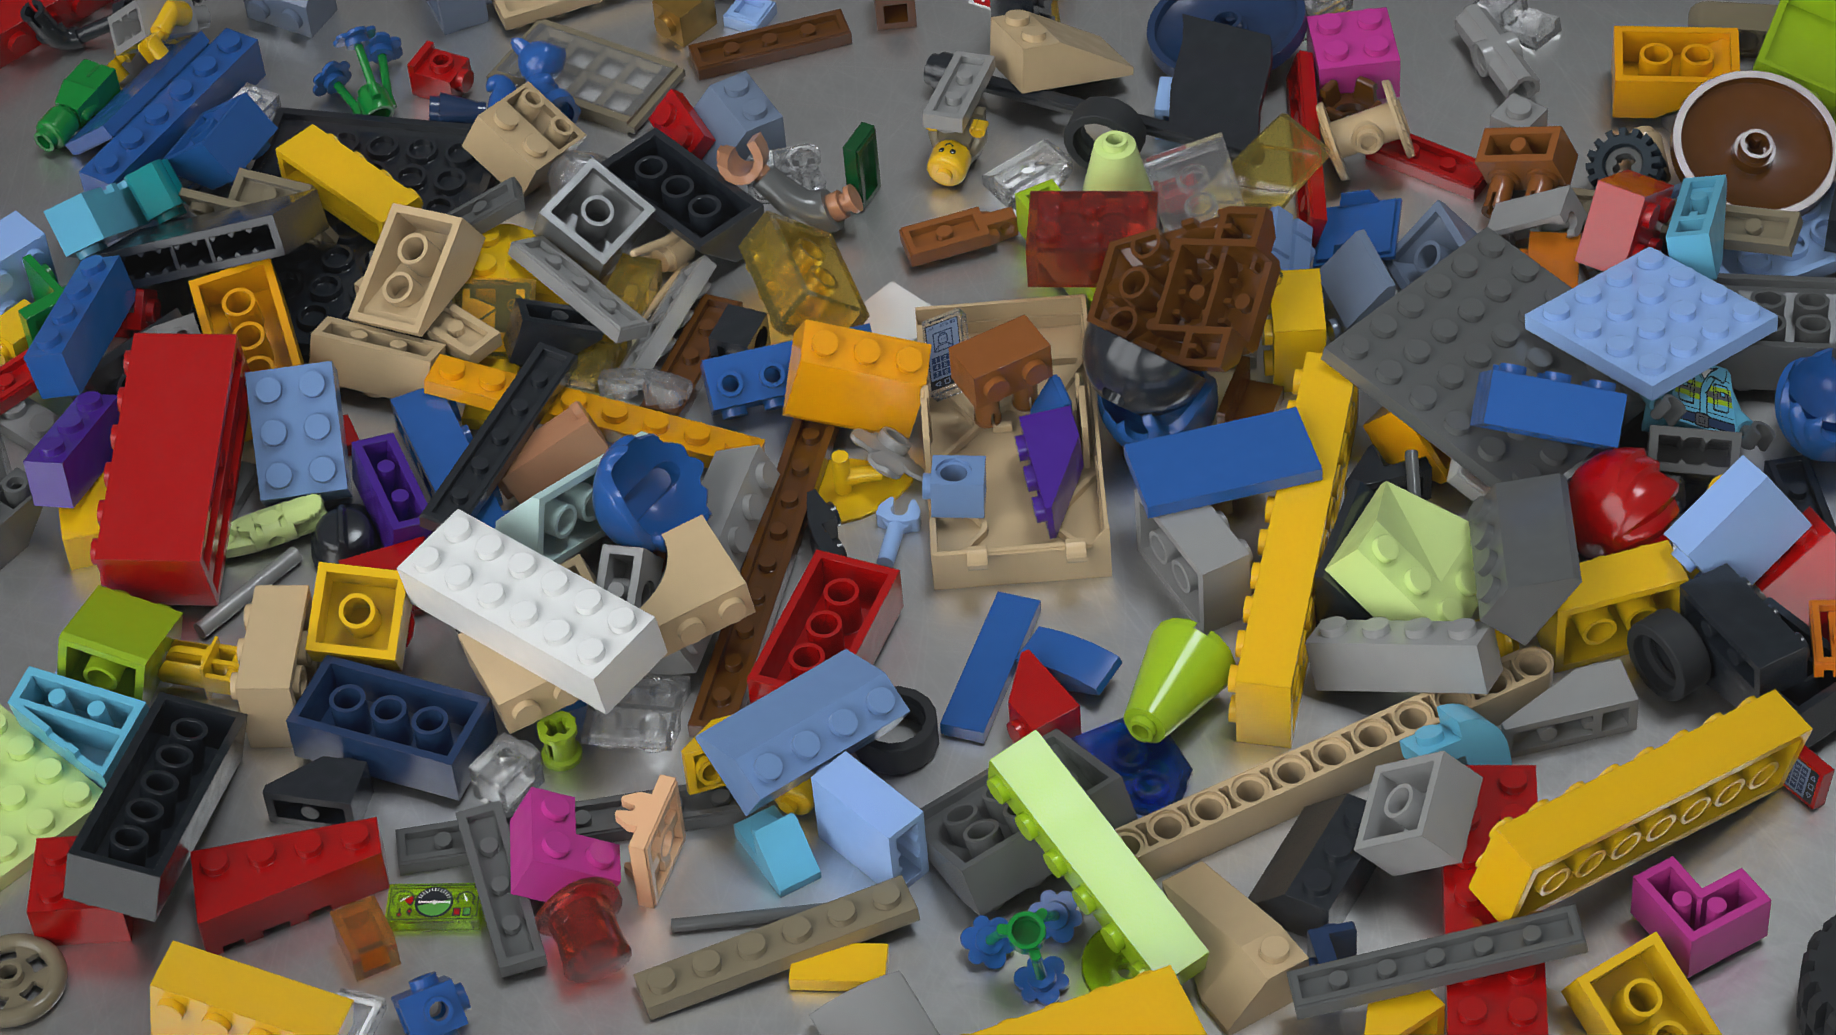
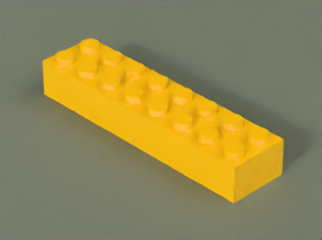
M1776 689L1758 698L1754 695L1743 700L1736 709L1724 715L1721 712L1715 713L1702 726L1690 732L1687 729L1681 730L1668 743L1656 749L1652 746L1647 747L1639 752L1633 760L1621 766L1613 764L1607 767L1597 778L1587 783L1583 781L1576 782L1563 795L1551 801L1542 799L1535 803L1527 813L1515 819L1506 817L1499 821L1489 833L1491 839L1485 852L1475 863L1477 869L1468 888L1498 922L1541 912L1782 788L1813 728Z

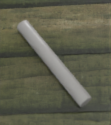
M291 546L193 625L197 634L202 638H206L252 601L255 585H272L301 562L303 557L298 549Z

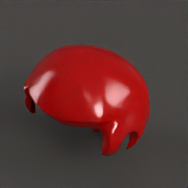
M1622 447L1600 452L1583 463L1574 472L1568 484L1577 550L1584 559L1591 560L1598 556H1607L1634 549L1641 545H1650L1668 540L1670 543V540L1664 533L1679 515L1680 508L1675 500V496L1679 491V483L1675 479L1661 473L1660 462L1648 457L1644 448Z

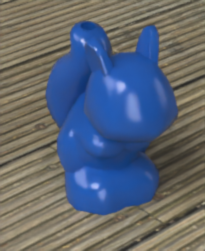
M512 38L510 45L518 55L519 71L527 80L526 82L529 81L576 124L581 109L566 89L559 88L554 81L564 69L566 62L565 48L544 40L528 42L523 38ZM495 74L488 78L486 90L491 95L487 109L516 90V86L510 78L502 74Z

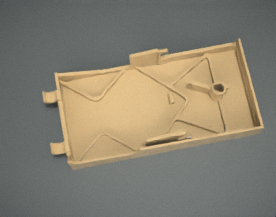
M1085 294L915 307L917 342L926 343V327L957 316L960 342L1025 314L1051 345L1053 375L1057 374L1058 377L1060 376L1072 401L1073 416L1080 437L1084 463L1057 538L1050 539L1046 523H1037L1031 497L1038 496L1037 491L1028 492L1023 466H1028L1029 463L1028 460L1019 461L1014 436L1022 435L1019 417L1029 415L1030 411L1021 412L1016 410L1012 405V395L1000 400V411L1002 413L1000 424L995 425L992 414L993 428H981L974 421V406L956 383L932 391L930 371L928 369L927 384L920 389L926 473H931L933 455L986 456L987 487L985 518L931 517V499H928L934 590L1112 577L1110 526L1107 515L1096 393L1087 377L1082 356L1083 338L1088 325L1086 321L1087 307ZM1048 379L1043 380L1042 382L1037 384L1038 395L1040 394ZM1030 397V398H1029V403H1030V409H1031L1032 403H1031V397Z

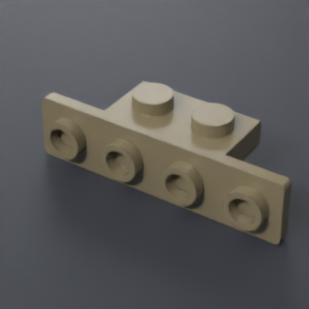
M239 168L228 198L187 188H181L179 196L189 206L188 210L194 215L199 216L315 189V187L310 184ZM329 226V229L306 243L320 246L322 241L337 244L339 235Z

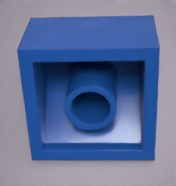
M245 92L201 113L163 159L168 158L177 176L211 190L227 183L233 186L239 168L248 169L246 166L251 160L258 159L269 149L271 144L268 140L278 127Z

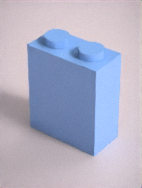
M1742 455L1664 535L1677 547L1671 555L1690 573L1695 568L1700 571L1694 578L1727 563L1740 577L1747 578L1753 585L1812 524L1765 473Z
M846 751L832 762L823 764L816 774L811 777L819 838L877 884L902 875L909 888L929 872L924 812Z

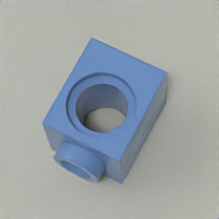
M933 455L931 473H923L922 481L923 499H931V517L985 518L987 490L986 456Z

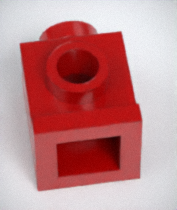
M426 41L407 64L413 95L430 100V95L440 96V92L462 97L470 91L474 82V73L471 70L469 58L436 49L434 42Z

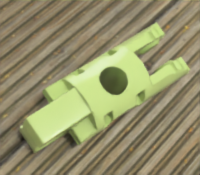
M317 493L307 494L304 497L301 496L290 501H284L232 521L226 559L259 552L314 532L319 520L324 514L328 513L324 507L323 499Z

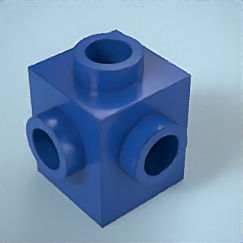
M435 971L410 980L408 983L411 989L391 997L405 1035H460L457 1028L469 1024L465 1011L470 1010L471 1005L462 983L454 984L452 979L445 975L438 977ZM435 1002H438L437 1012L430 1015V1007Z

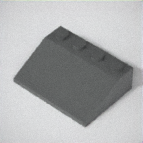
M1719 273L1717 279L1713 280L1778 315L1777 331L1716 365L1729 371L1733 389L1738 391H1750L1752 389L1776 390L1779 378L1788 363L1802 357L1812 356L1814 353L1827 348H1833L1832 354L1836 360V278Z
M1057 728L1042 736L1114 830L1138 819L1121 775ZM988 769L920 808L924 812L929 861L959 899L979 916L1000 909L1009 899L1028 888L1040 885L1046 877L1053 874L1044 861L1043 854L1045 852L1035 839L1032 841L1027 840L1020 832L1015 822L1016 814L1006 802L1000 804L991 794L986 783L988 780Z

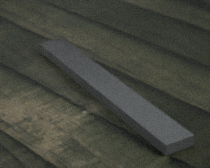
M686 784L678 785L685 831L738 823L769 807V804H766L745 816L726 786L690 795L687 792ZM646 790L640 792L652 794L653 790ZM632 793L575 801L576 834L611 843L631 840L634 833L626 831L616 822L615 812L616 810H628L622 807L621 798ZM515 811L505 812V817L507 820L509 831L510 819L512 818ZM457 820L395 830L398 866L401 876L470 865Z

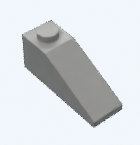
M1621 659L1593 663L1585 667L1576 668L1502 722L1501 731L1508 742L1511 758L1637 729L1639 698Z

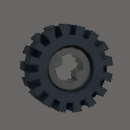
M1626 127L1619 128V135H1614L1612 130L1605 133L1608 140L1602 142L1598 138L1594 142L1597 150L1589 149L1587 154L1591 161L1590 163H1585L1586 171L1589 174L1587 178L1594 190L1598 180L1616 174L1620 170L1618 163L1621 164L1622 160L1627 161V159L1635 161L1631 166L1632 171L1657 180L1666 181L1667 173L1664 167H1667L1660 149L1647 133L1643 135L1639 129L1633 128L1632 133H1629Z

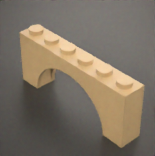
M703 515L662 534L668 553L665 574L656 591L640 609L656 618L668 652L664 656L666 657L731 624L739 622L756 611L747 583ZM458 634L471 668L486 694L491 698L492 704L509 734L580 700L466 634Z

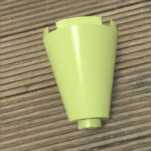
M1118 130L1103 133L1095 140L1077 207L1078 212L1098 237L1106 241H1115L1155 229V224L1159 220V213L1155 206V194L1135 139L1130 134Z

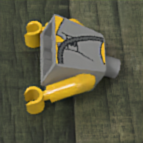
M133 0L107 18L116 56L106 66L114 68L119 83L122 82L130 74L122 65L123 62L130 63L138 52L142 54L149 64L155 59H161L168 53L167 47L197 33L199 29L209 28L211 23L209 9L205 5L193 6L192 0Z

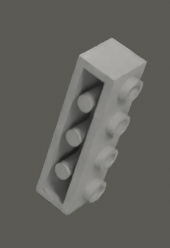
M1334 616L1322 619L1305 642L1316 690L1488 694L1503 671L1495 629L1481 621H1474L1470 618H1461L1454 621H1431L1429 618L1421 617L1405 621L1388 620L1385 617H1374L1368 620H1346L1344 617Z

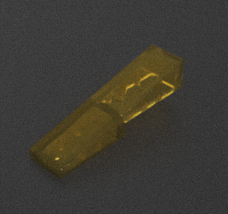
M622 253L606 287L643 317L655 295L663 287L661 260L642 256L631 257L630 254ZM604 334L602 340L575 354L578 356V367L564 387L601 394L631 350L632 340L615 343Z

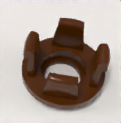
M1363 76L1357 78L1353 93L1340 94L1338 82L1332 79L1322 87L1319 94L1322 97L1321 102H1323L1331 122L1382 104L1381 101L1377 100V84Z

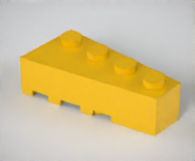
M174 940L150 984L151 1035H349L353 1028V999Z

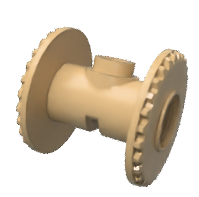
M1389 80L1382 81L1387 103L1333 122L1330 121L1323 102L1316 105L1320 130L1330 159L1334 163L1341 181L1349 180L1343 158L1357 153L1373 154L1383 144L1397 139H1401L1408 159L1415 156L1410 138L1411 133L1404 111Z

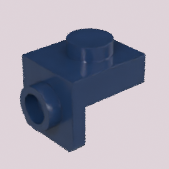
M1353 921L1339 924L1329 923L1319 928L1307 930L1309 966L1357 955V929Z

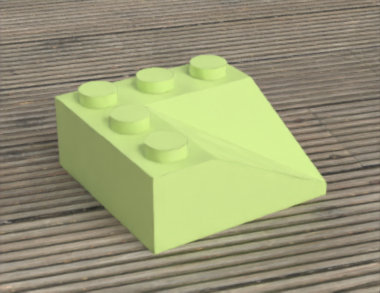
M1388 481L1380 485L1325 568V571L1373 617L1405 621L1425 617L1431 621H1454L1461 618H1471L1478 607L1469 521Z

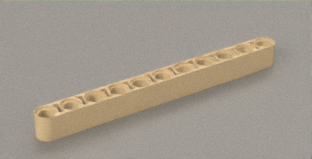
M1534 646L1521 648L1501 657L1503 671L1488 694L1420 693L1116 828L1115 831L1152 879L1156 880L1300 815L1306 806L1352 792L1372 783L1376 766L1405 759L1402 755L1399 740L1415 734L1416 730L1423 726L1440 723L1437 706L1451 703L1462 704L1470 707L1495 726L1501 725L1502 722L1552 686L1554 659L1543 648Z

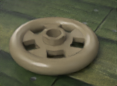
M13 933L0 936V956L16 952L17 956L15 959H7L0 962V1000L7 1001L4 1008L0 1009V1028L18 1027L40 1018L62 996L68 979L67 962L58 947L49 940L27 933ZM40 957L47 966L38 972H34L29 962ZM15 975V976H14L13 978H11V979H4V978H6L7 976ZM34 985L43 989L31 1001L23 998Z

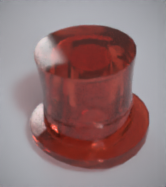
M588 877L568 884L551 896L535 917L538 932L552 937L555 941L564 975L571 982L590 983L605 979L625 967L632 957V949L616 919V915L622 907L623 899L617 886L605 878Z

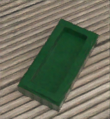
M861 122L842 148L846 185L851 184L856 188L862 199L864 210L880 189L881 180L875 125Z

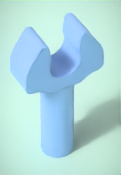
M893 497L887 498L878 506L876 511L877 526L886 530L877 558L878 565L892 568L903 534L920 531L922 524L921 511L915 499L910 501L908 511L903 515H895Z

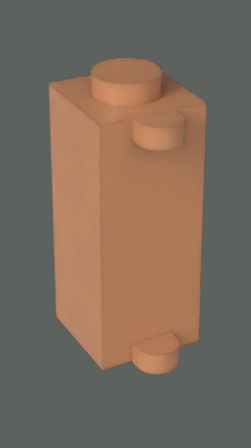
M576 401L568 409L532 433L499 482L498 487L507 500L515 497L522 504L535 494L604 454L609 445L600 428L582 404Z

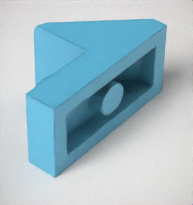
M772 805L734 824L735 837L780 898L822 878L820 868L794 813L782 816L777 807Z

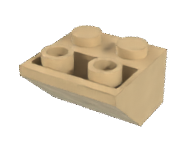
M528 81L479 114L462 147L501 183L511 177H515L522 186L523 196L526 197L543 185L584 141L587 135Z

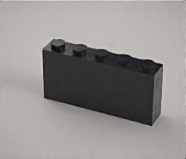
M316 188L139 229L95 255L102 257L120 255L134 289L283 256L329 229V225Z

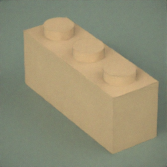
M327 316L311 333L309 364L332 361L338 372L339 388L345 387L362 391L369 397H387L392 399L424 388V380L439 354L446 355V344Z

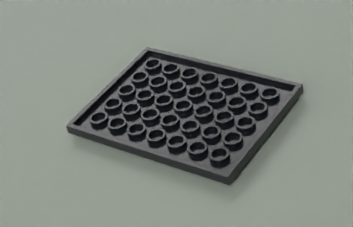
M278 107L272 120L278 129L268 140L271 146L262 156L255 160L251 169L252 171L281 177L275 149L314 124L325 133L335 135L340 143L353 152L358 151L369 163L378 169L386 170L394 180L404 187L414 189L422 199V209L447 214L493 188L497 180L462 147L473 124ZM324 208L328 225L339 235L337 244L322 241L320 246L304 243L286 255L271 258L281 283L301 355L310 356L311 333L327 316L354 322L348 318L356 298L354 283L365 275L370 262L369 251H374L376 244ZM225 269L207 272L206 275L213 274ZM193 303L189 314H194L199 331L203 334L195 304ZM384 329V330H388V331H392V332H396V333H400V334H404V335H409V336H413V337L425 339V338H423V337H419V336H415V335H411V334H406V333L397 332V331H393V330H389V329Z

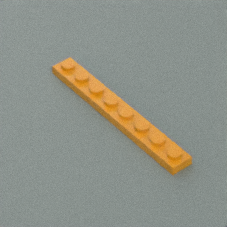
M439 354L424 380V393L492 411L517 374ZM568 387L562 389L539 423L544 425L568 409L571 404L579 401L600 428L606 441L614 443L626 435H636L641 431L648 434L653 433L663 442L682 444L688 456L701 460L704 463V468H709L715 452L719 450L760 445L765 452V439Z

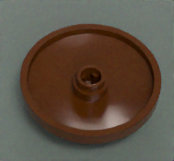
M1745 70L1725 73L1698 86L1683 102L1671 131V160L1681 184L1684 178L1726 174V204L1801 212V216H1804L1825 198L1835 180L1836 124L1824 104L1808 89L1791 79L1764 71Z

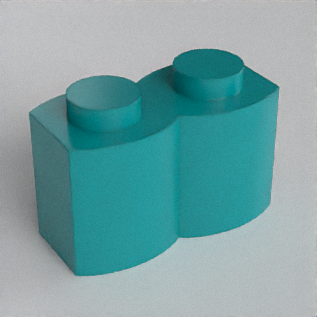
M168 158L150 162L124 177L147 222L155 220L160 225L172 222L188 213L184 207L187 204L179 196L183 186Z

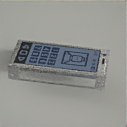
M957 308L922 321L924 343L932 345L928 369L929 393L937 402L962 393L951 378L949 347L969 339L966 313Z

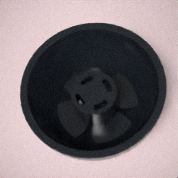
M1090 322L1087 325L1082 346L1083 364L1087 377L1093 388L1102 398L1139 416L1146 414L1160 416L1173 412L1190 402L1207 381V379Z

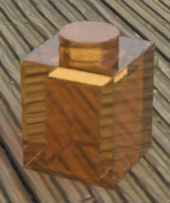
M375 895L360 901L351 902L340 909L330 912L337 942L357 982L401 964L394 933Z

